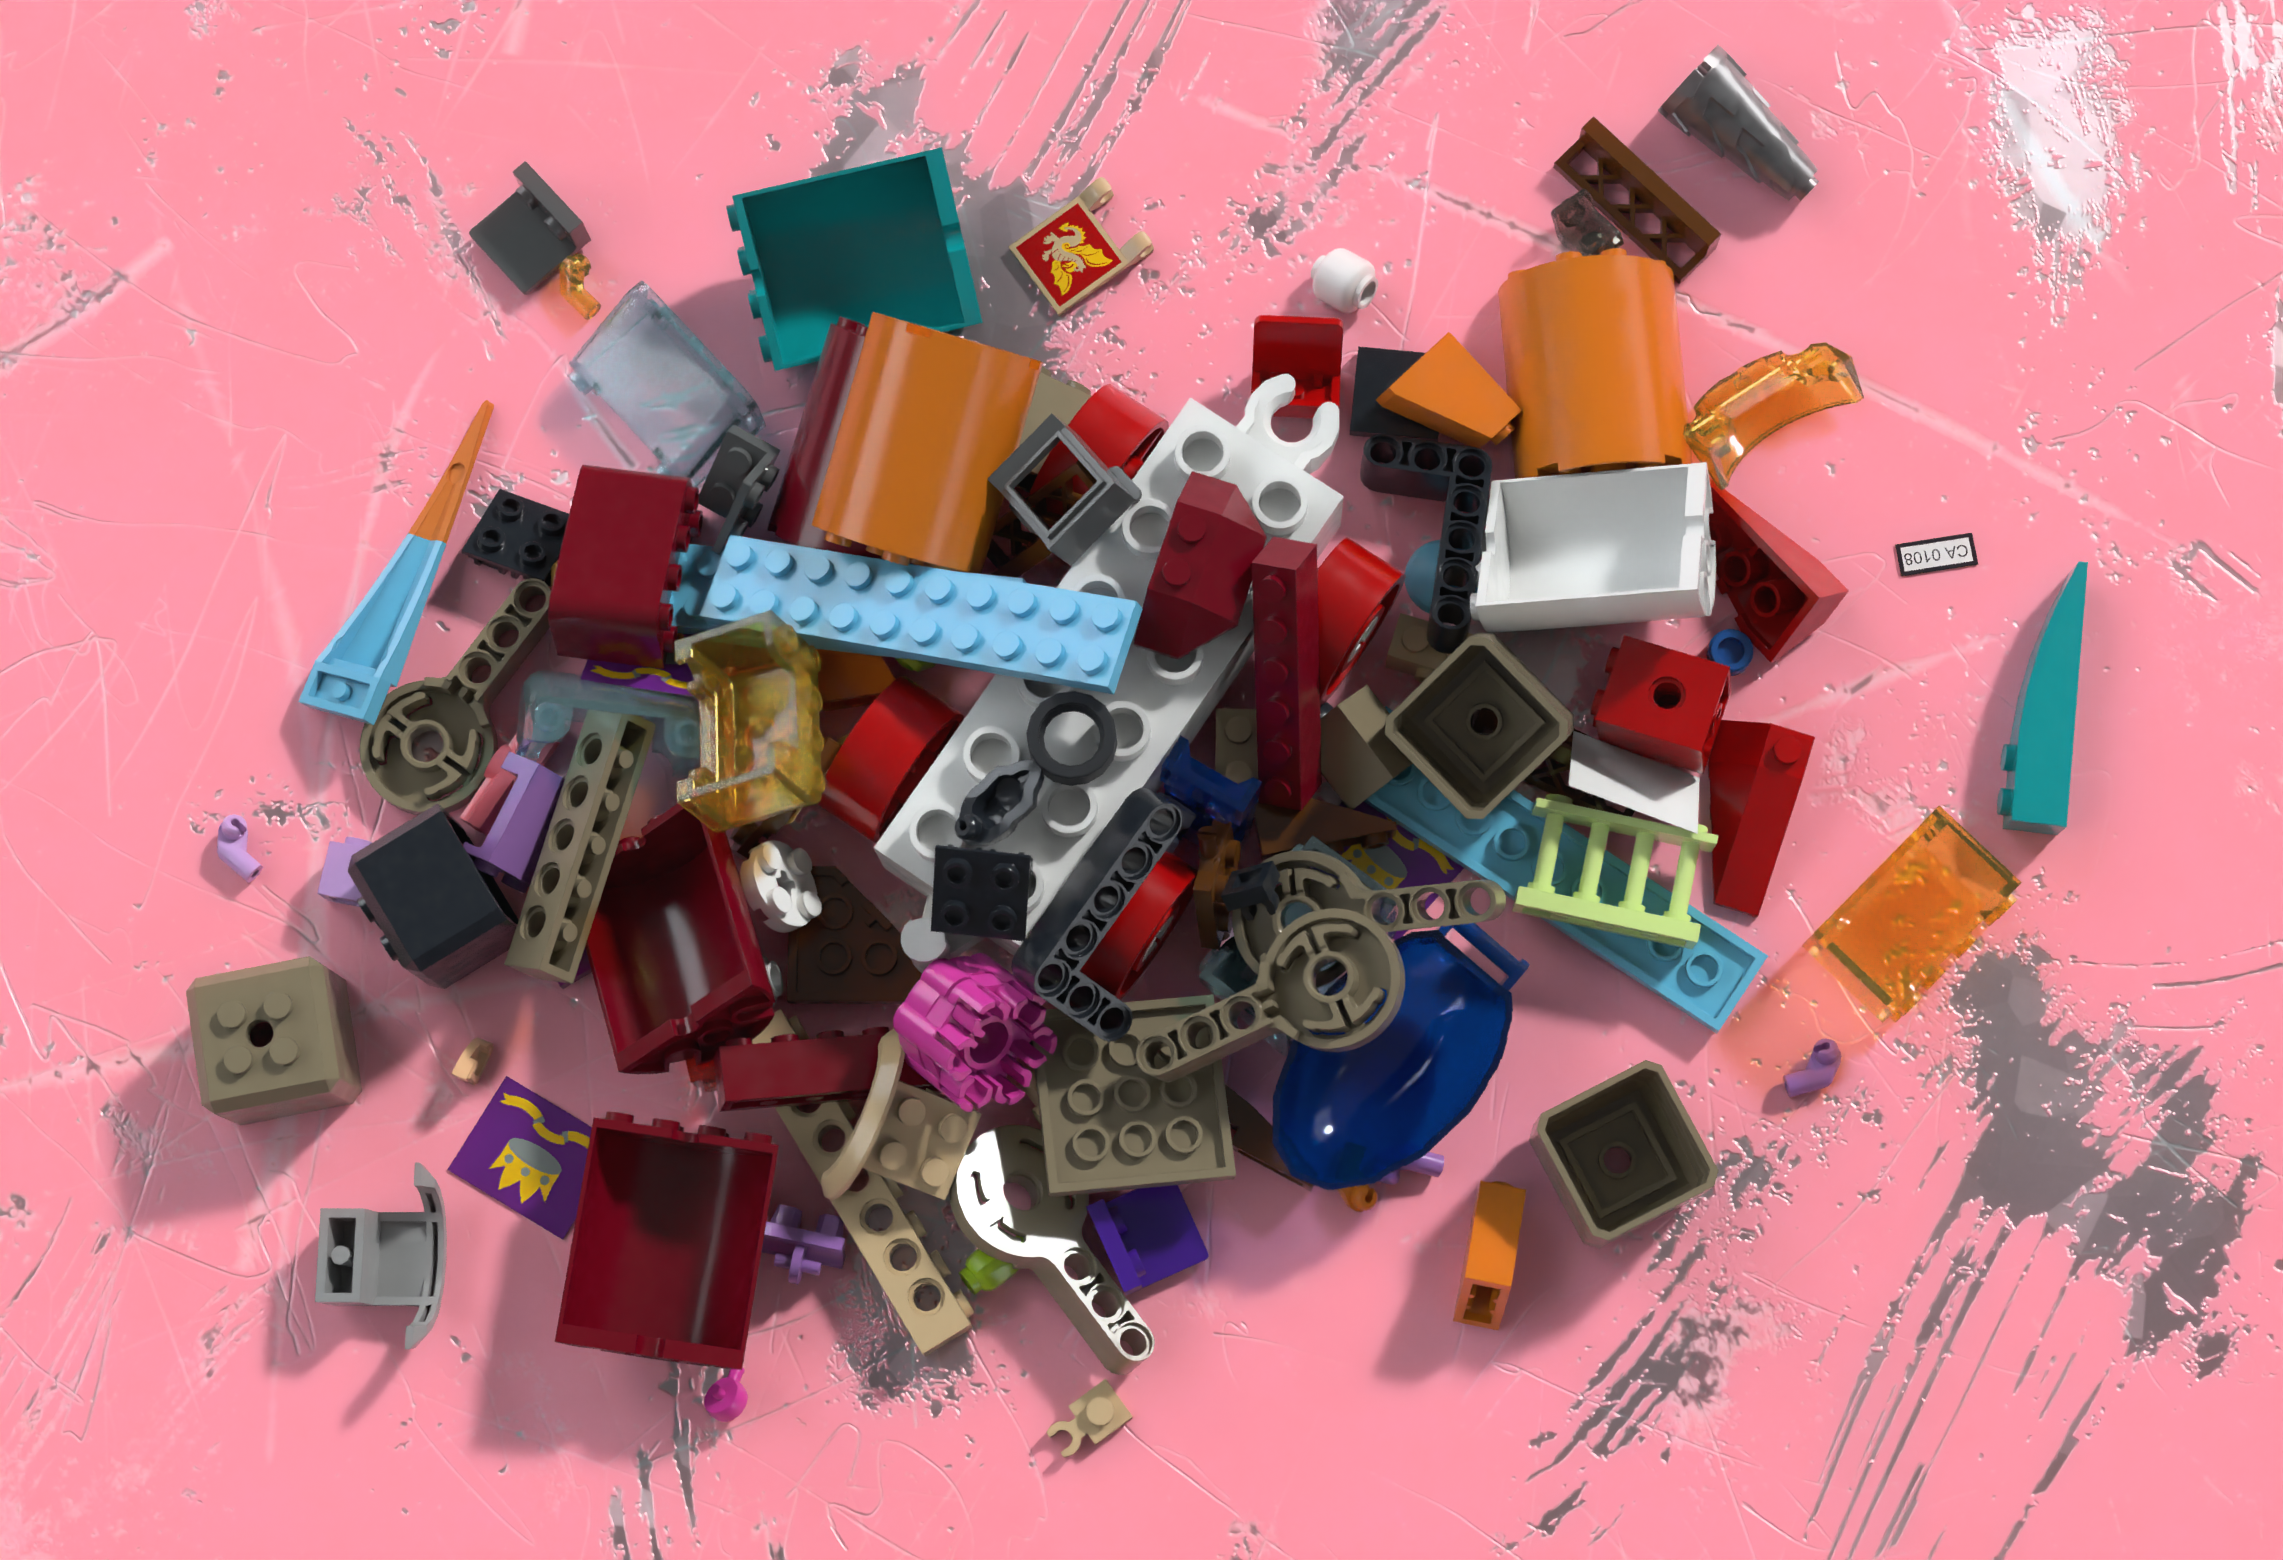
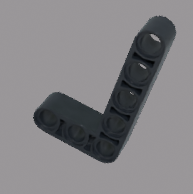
M1377 434L1371 436L1363 447L1360 468V480L1363 485L1375 492L1445 502L1427 628V641L1436 651L1452 654L1468 638L1472 618L1470 596L1476 590L1478 571L1475 567L1479 564L1492 460L1488 453L1476 447L1389 434ZM1449 585H1455L1460 588L1450 587ZM1443 623H1451L1455 626H1448Z
M1139 788L1125 799L1030 931L1025 941L1020 945L1012 959L1011 965L1013 975L1019 981L1099 1038L1108 1042L1122 1038L1129 1031L1133 1018L1131 1009L1080 970L1182 827L1183 817L1180 809L1148 788Z

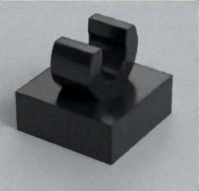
M1274 861L1231 872L1221 894V898L1228 911L1241 908L1242 915L1250 921L1254 920L1258 908L1256 904L1262 903L1266 906L1270 915L1276 913L1279 906V896L1274 890L1280 874Z

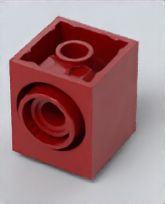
M1624 635L1620 648L1612 647L1605 667V673L1609 674L1606 689L1597 690L1591 706L1590 715L1594 716L1593 727L1597 728L1599 740L1644 757L1704 774L1731 694L1730 666ZM1666 704L1676 705L1670 709L1661 708Z

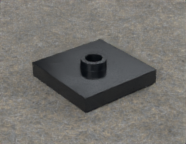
M1358 346L1349 435L1371 437L1377 434H1389L1438 442L1439 432L1388 410L1376 401L1384 391L1425 353Z

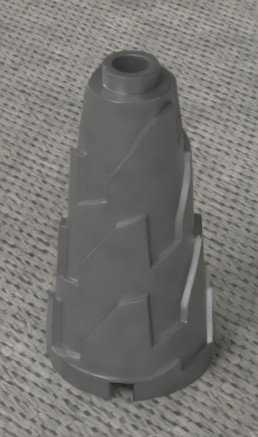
M1717 45L1669 96L1658 111L1687 136L1692 134L1719 157L1723 158L1725 156L1757 183H1765L1788 201L1794 195L1801 201L1819 182L1813 176L1818 170L1817 167L1797 145L1799 143L1798 139L1769 109L1771 105L1745 78L1747 74L1722 47Z

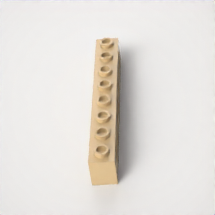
M780 1009L774 1013L772 1021L765 1030L753 1039V1044L769 1043L772 1037L783 1034H796L799 1040L810 1038L796 1015L788 1019ZM848 1101L821 1103L820 1107L812 1113L801 1112L798 1105L775 1107L821 1184L823 1173L839 1158L854 1131L849 1121L856 1117L854 1110ZM831 1129H840L845 1133V1143L836 1152H826L822 1147V1138ZM868 1171L869 1182L863 1190L858 1192L846 1190L840 1197L835 1200L830 1199L919 1350L924 1356H928L973 1328L968 1317L973 1315L975 1311L961 1289L955 1293L951 1291L944 1277L951 1274L948 1266L937 1249L930 1254L920 1239L927 1232L914 1210L905 1214L897 1201V1198L903 1195L898 1183ZM878 1207H887L893 1214L891 1225L884 1231H874L869 1226V1216ZM903 1246L914 1248L917 1255L914 1266L907 1271L896 1270L892 1264L894 1252ZM925 1286L937 1287L941 1295L938 1306L931 1311H922L916 1304V1295Z

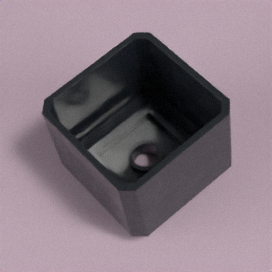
M437 803L353 854L349 863L348 873L362 895L357 899L362 911L371 923L375 921L385 935L380 937V941L393 961L398 960L403 968L427 985L446 989L508 951L519 919L494 877L478 870L474 865L475 858L470 856L463 846L464 842L471 845L474 844L462 825Z

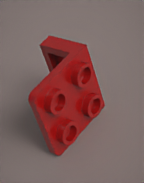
M1259 315L1254 319L1251 394L1264 381L1281 374H1289L1295 380V396L1288 405L1279 408L1273 414V417L1313 419L1317 409L1325 402L1335 403L1339 408L1344 328L1342 320L1338 318Z

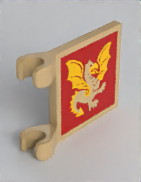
M1103 177L1093 181L1078 197L1008 246L1059 317L1130 265L1145 259L1154 251L1152 240L1144 231L1135 234L1119 249L1092 214V210L1105 205L1114 196L1111 185Z

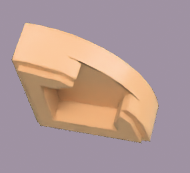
M479 1037L473 1039L461 1054L451 1074L472 1085L478 1084L493 1051V1043Z

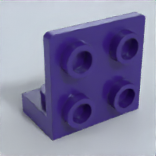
M1178 1185L1135 1189L1106 1203L1102 1199L1086 1206L1125 1296L1201 1263L1209 1257Z

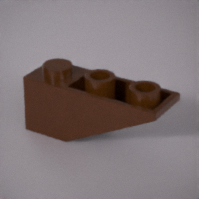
M1314 798L1309 800L1302 811L1259 803V801L1252 802V815L1262 862L1274 855L1289 851H1316L1334 857L1343 854L1344 847L1362 844V849L1364 850L1380 848L1388 845V838L1395 837L1397 832V825L1394 821Z

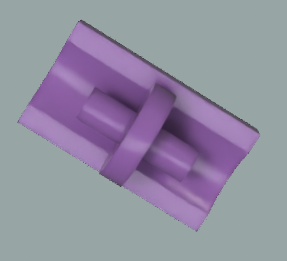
M780 1204L771 1221H766L762 1252L775 1255L774 1266L789 1269L788 1282L798 1285L803 1272L819 1276L822 1265L843 1269L846 1253L845 1238H843L844 1223L841 1217L830 1214L820 1215L815 1232L800 1229L802 1211L796 1207Z

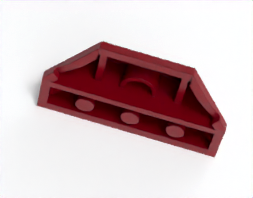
M1194 471L1191 472L1176 502L1147 587L1143 610L1133 643L1134 646L1179 660L1190 654L1191 651L1238 626L1252 585V561L1264 548L1267 536L1237 485Z

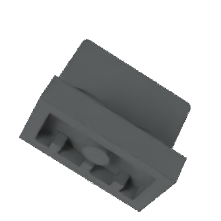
M524 161L512 172L520 187L469 231V235L524 295H527L590 242L591 238L581 219L538 173Z
M734 424L727 431L699 493L698 504L726 518L712 548V551L719 555L725 549L730 535L743 537L747 527L751 528L763 508V504L759 500L764 491L768 492L780 471L774 464L781 450Z

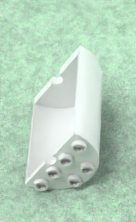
M1707 462L1492 481L1484 523L1486 528L1483 531L1480 555L1482 559L1475 567L1478 571L1476 582L1478 590L1477 593H1471L1470 611L1473 621L1480 620L1483 628L1488 633L1710 616L1715 599L1716 545L1715 541L1711 540L1709 531V514H1713V503Z

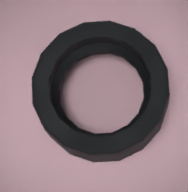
M1076 691L1056 693L1041 702L1030 716L1026 732L1031 759L1035 760L1037 765L1041 767L1043 774L1053 782L1069 786L1086 784L1103 775L1114 760L1118 744L1114 719L1106 706L1092 695ZM1075 711L1087 715L1095 722L1100 733V743L1098 750L1091 759L1083 764L1069 766L1060 764L1049 755L1045 748L1044 735L1046 727L1053 718L1065 712Z

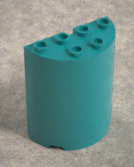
M942 147L733 195L734 204L726 206L732 232L741 231L744 246L738 247L739 249L737 250L743 276L752 274L755 286L754 290H749L748 299L753 318H762L766 335L758 337L764 363L772 361L775 371L819 361L830 324H837L839 316L860 322L868 327L872 312H876L941 332L983 323Z

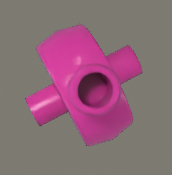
M744 1368L742 1370L730 1369L727 1378L716 1381L708 1389L704 1398V1406L712 1418L720 1422H728L737 1418L745 1409L748 1394L740 1383L745 1372Z

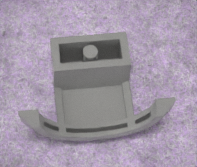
M415 1162L414 1186L420 1193L424 1212H376L365 1208H320L315 1302L332 1306H419L413 1322L406 1326L405 1349L408 1350L416 1348L429 1334L436 1322L443 1296L447 1260L446 1213L441 1189L436 1179L419 1162Z

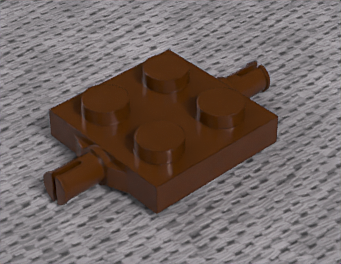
M1213 819L1211 826L1201 827L1197 833L1200 847L1198 850L1200 863L1193 886V895L1201 948L1219 950L1221 942L1230 936L1233 910H1227L1221 894L1231 872L1238 870L1241 846L1239 840H1234L1232 821Z

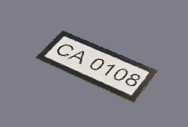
M1972 533L1895 544L1901 577L1979 565Z

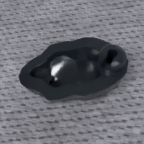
M1028 759L1018 761L1009 766H997L977 786L970 790L963 801L959 818L954 826L955 833L959 839H962L970 846H989L1009 837L1015 831L1018 823L1037 807L1038 793L1045 777L1041 767L1037 765L1035 760Z

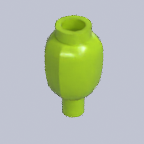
M1017 1235L1015 1236V1237L1021 1238V1243H1024V1238H1023V1237H1020V1236H1017ZM977 1249L967 1257L965 1268L958 1272L969 1291L975 1295L981 1290H995L1016 1274L1019 1269H1013L1012 1263L997 1260Z

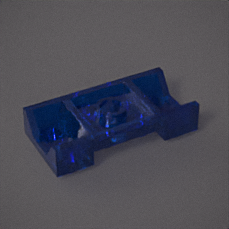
M1180 735L1162 764L1160 781L1165 783L1164 794L1177 800L1197 815L1188 829H1183L1181 833L1177 834L1178 839L1186 838L1198 845L1197 850H1199L1197 833L1201 827L1211 826L1213 819L1224 824H1228L1231 821L1234 840L1240 841L1242 850L1251 833L1262 782L1253 777L1237 784L1190 757L1189 740Z

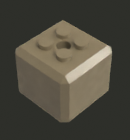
M1482 632L1468 637L1385 718V735L1466 819H1484L1574 731V714L1495 633ZM1487 708L1496 714L1498 725L1494 732L1482 734L1475 730L1472 724V717L1476 710Z
M308 956L195 978L186 990L201 1104L215 1115L238 1125H246L353 1104L362 1092L346 980L312 957ZM261 1022L270 1023L273 1028L272 1040L266 1046L255 1047L250 1039L252 1029Z
M1644 1060L1541 1113L1533 1124L1529 1137V1142L1583 1244L1598 1249L1702 1196L1714 1187L1719 1171L1663 1066L1648 1060ZM1611 1148L1623 1149L1630 1159L1627 1171L1613 1173L1608 1170L1604 1163L1606 1151Z

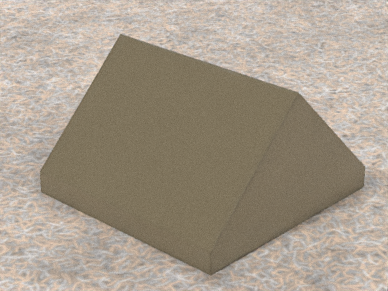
M1365 685L1321 718L1322 776L1346 807L1352 810L1413 764L1385 735V718L1390 713L1368 685Z

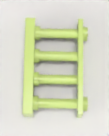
M1546 794L1545 799L1536 798L1532 815L1544 817L1546 820L1533 882H1528L1527 887H1518L1512 912L1687 949L1694 948L1698 943L1701 924L1690 922L1691 916L1687 914L1698 854L1699 850L1712 852L1717 844L1718 835L1707 833L1708 827L1698 824V834L1677 826L1572 805L1573 800L1563 795ZM1564 822L1591 827L1578 892H1573L1572 897L1554 893L1555 887L1551 886ZM1609 831L1636 837L1624 900L1618 902V907L1599 903L1600 897L1596 895ZM1654 841L1681 846L1669 911H1664L1663 916L1646 913V907L1642 905Z

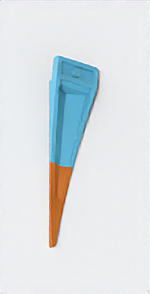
M488 400L482 403L444 475L395 554L342 628L315 660L298 702L312 709L371 725L375 724L389 688L397 687L494 409V404Z

